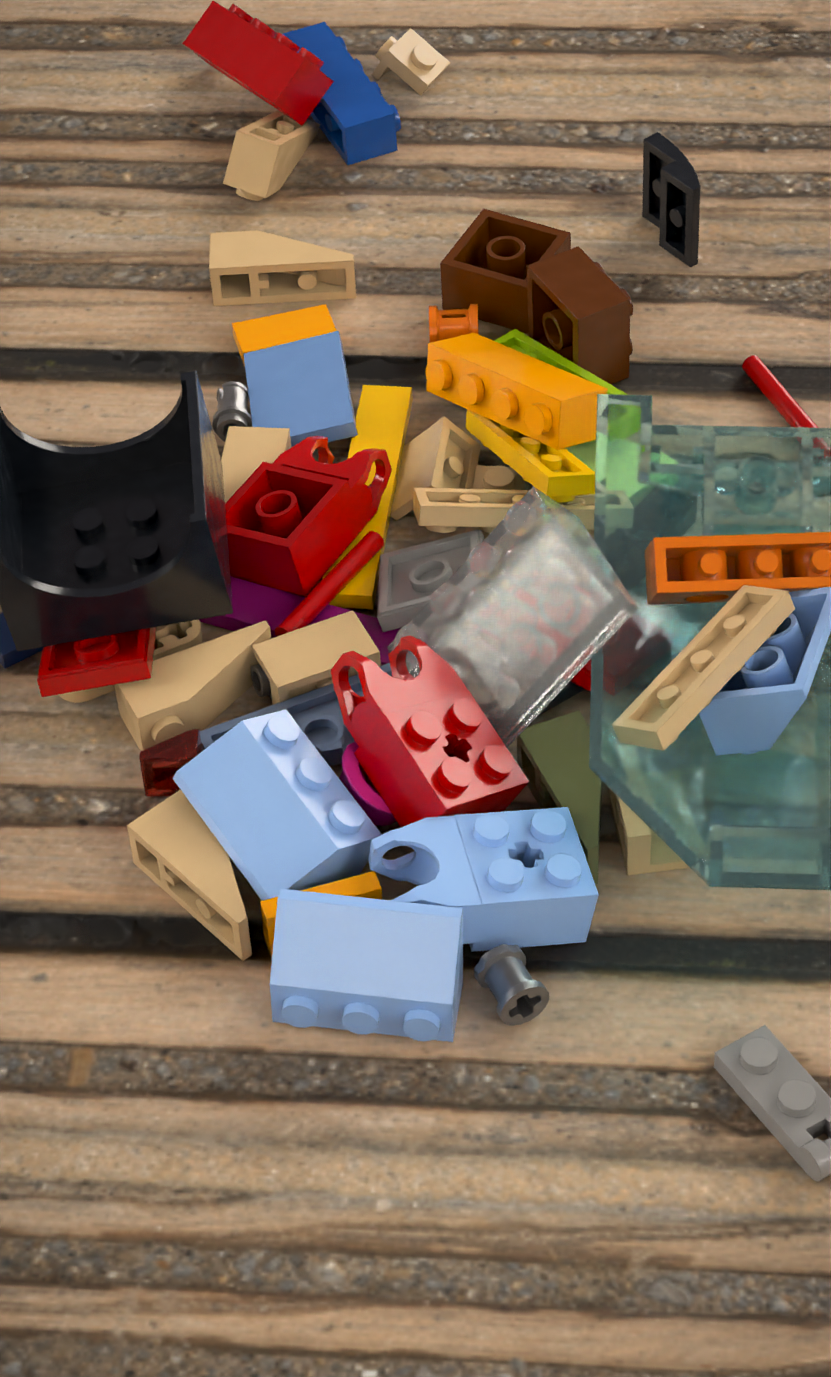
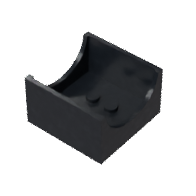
M197 371L180 373L182 386L179 399L172 411L160 423L136 437L109 445L69 447L40 441L16 428L7 419L0 407V606L17 651L233 613L222 462Z

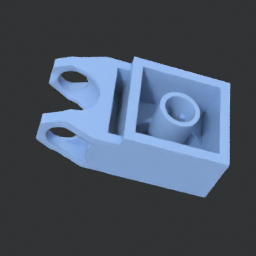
M568 807L426 817L404 827L390 830L371 841L368 862L372 871L396 881H407L418 885L391 901L463 908V944H469L471 952L491 950L502 944L518 945L519 948L583 943L587 940L599 894ZM408 846L414 850V852L394 860L382 858L388 850L394 847Z

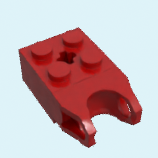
M311 436L280 454L273 463L262 462L225 503L230 576L306 596L377 513L382 494L387 487L392 472L386 450L379 448L365 449L357 452L347 460L333 464L335 457L328 447V437ZM315 449L318 450V461L313 458ZM375 462V477L372 483L367 486L364 483L368 479L372 463Z
M411 635L400 639L396 648L388 654L392 676L384 672L376 662L355 651L346 652L341 655L332 667L331 675L344 725L359 746L354 755L400 827L426 817L503 812L529 783V780L454 668L424 641ZM408 650L416 656L419 663V674L415 678L409 673L406 666ZM350 667H353L358 672L364 696L357 695L349 684L348 674Z

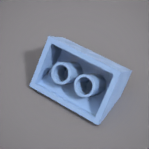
M831 587L789 592L795 610L777 628L776 632L749 658L744 667L712 698L710 704L700 711V718L716 756L736 753L749 755L759 751L770 750L804 703L831 632Z
M287 710L242 720L177 770L173 777L175 783L262 901L278 897L280 889L301 891L360 875L368 862L372 839L382 835Z
M289 889L279 890L270 974L273 1022L287 1023L299 1028L314 1026L348 1030L362 1035L376 1033L409 1037L417 1041L438 1040L453 1042L463 988V908Z

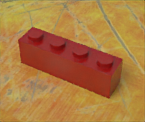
M213 0L182 43L210 66L301 126L334 82L320 71L324 62L304 47L300 49L289 38L280 32L276 33L259 19H253L233 3L229 9H226Z

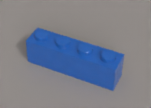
M325 22L283 33L284 36L298 45L300 49L304 47L322 60L324 64L320 71L334 81L310 115L316 123L320 124V129L345 163L351 165L397 151L396 132L401 130L399 113L393 104L389 105L383 98L378 84L375 81L371 82L366 76L359 59L352 58L347 51L342 37H336Z

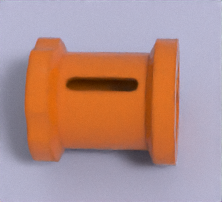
M470 304L468 309L439 310L437 306H429L430 343L470 333L479 334L478 304Z

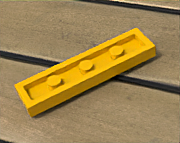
M467 409L465 429L480 440L483 446L489 448L500 457L503 463L509 465L520 474L523 480L529 482L540 491L544 498L555 502H570L575 499L576 495L595 494L597 474L567 449H554Z

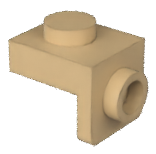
M410 28L399 40L391 36L379 49L375 57L380 60V63L372 73V76L380 80L391 69L418 94L422 95L444 73L450 62Z

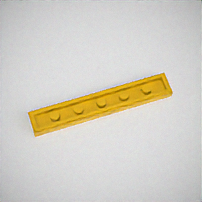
M362 386L355 419L358 435L351 438L347 459L365 449H384L387 452L392 472L387 487L382 494L377 513L323 575L322 580L369 531H375L383 538L384 547L329 603L330 605L340 608L373 610L379 581L380 555L384 554L391 518V507L413 402L412 387ZM375 462L372 463L368 479L364 483L367 486L374 480L376 472Z

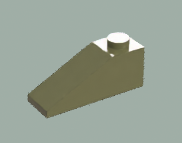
M578 710L517 730V764L529 780L527 786L541 809L569 808L594 883L597 885L603 762L607 761L608 750L601 732L598 729L591 730Z

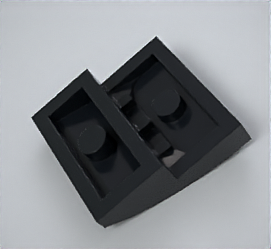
M657 132L644 139L642 216L660 228L659 246L689 267H693L698 264L701 186L698 176L687 157L670 140Z

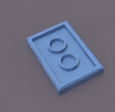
M339 331L243 354L253 427L290 428L291 447L311 436L328 437L329 443L358 435Z

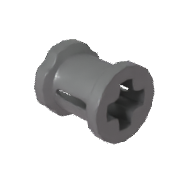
M502 944L492 948L481 957L479 963L474 968V977L482 987L491 990L498 1002L497 1014L501 1020L507 1025H521L531 1021L545 1009L549 1001V992L542 982L532 979L525 968L526 956L519 946Z

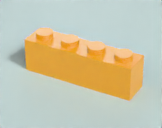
M477 333L428 343L426 391L557 450L605 438L607 388Z

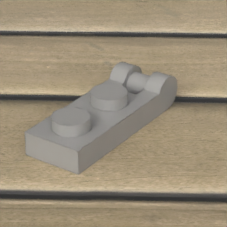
M764 1025L715 1052L714 1068L808 1176L818 1182L831 1175V1097L767 1026ZM823 1133L829 1137L825 1141L816 1138Z

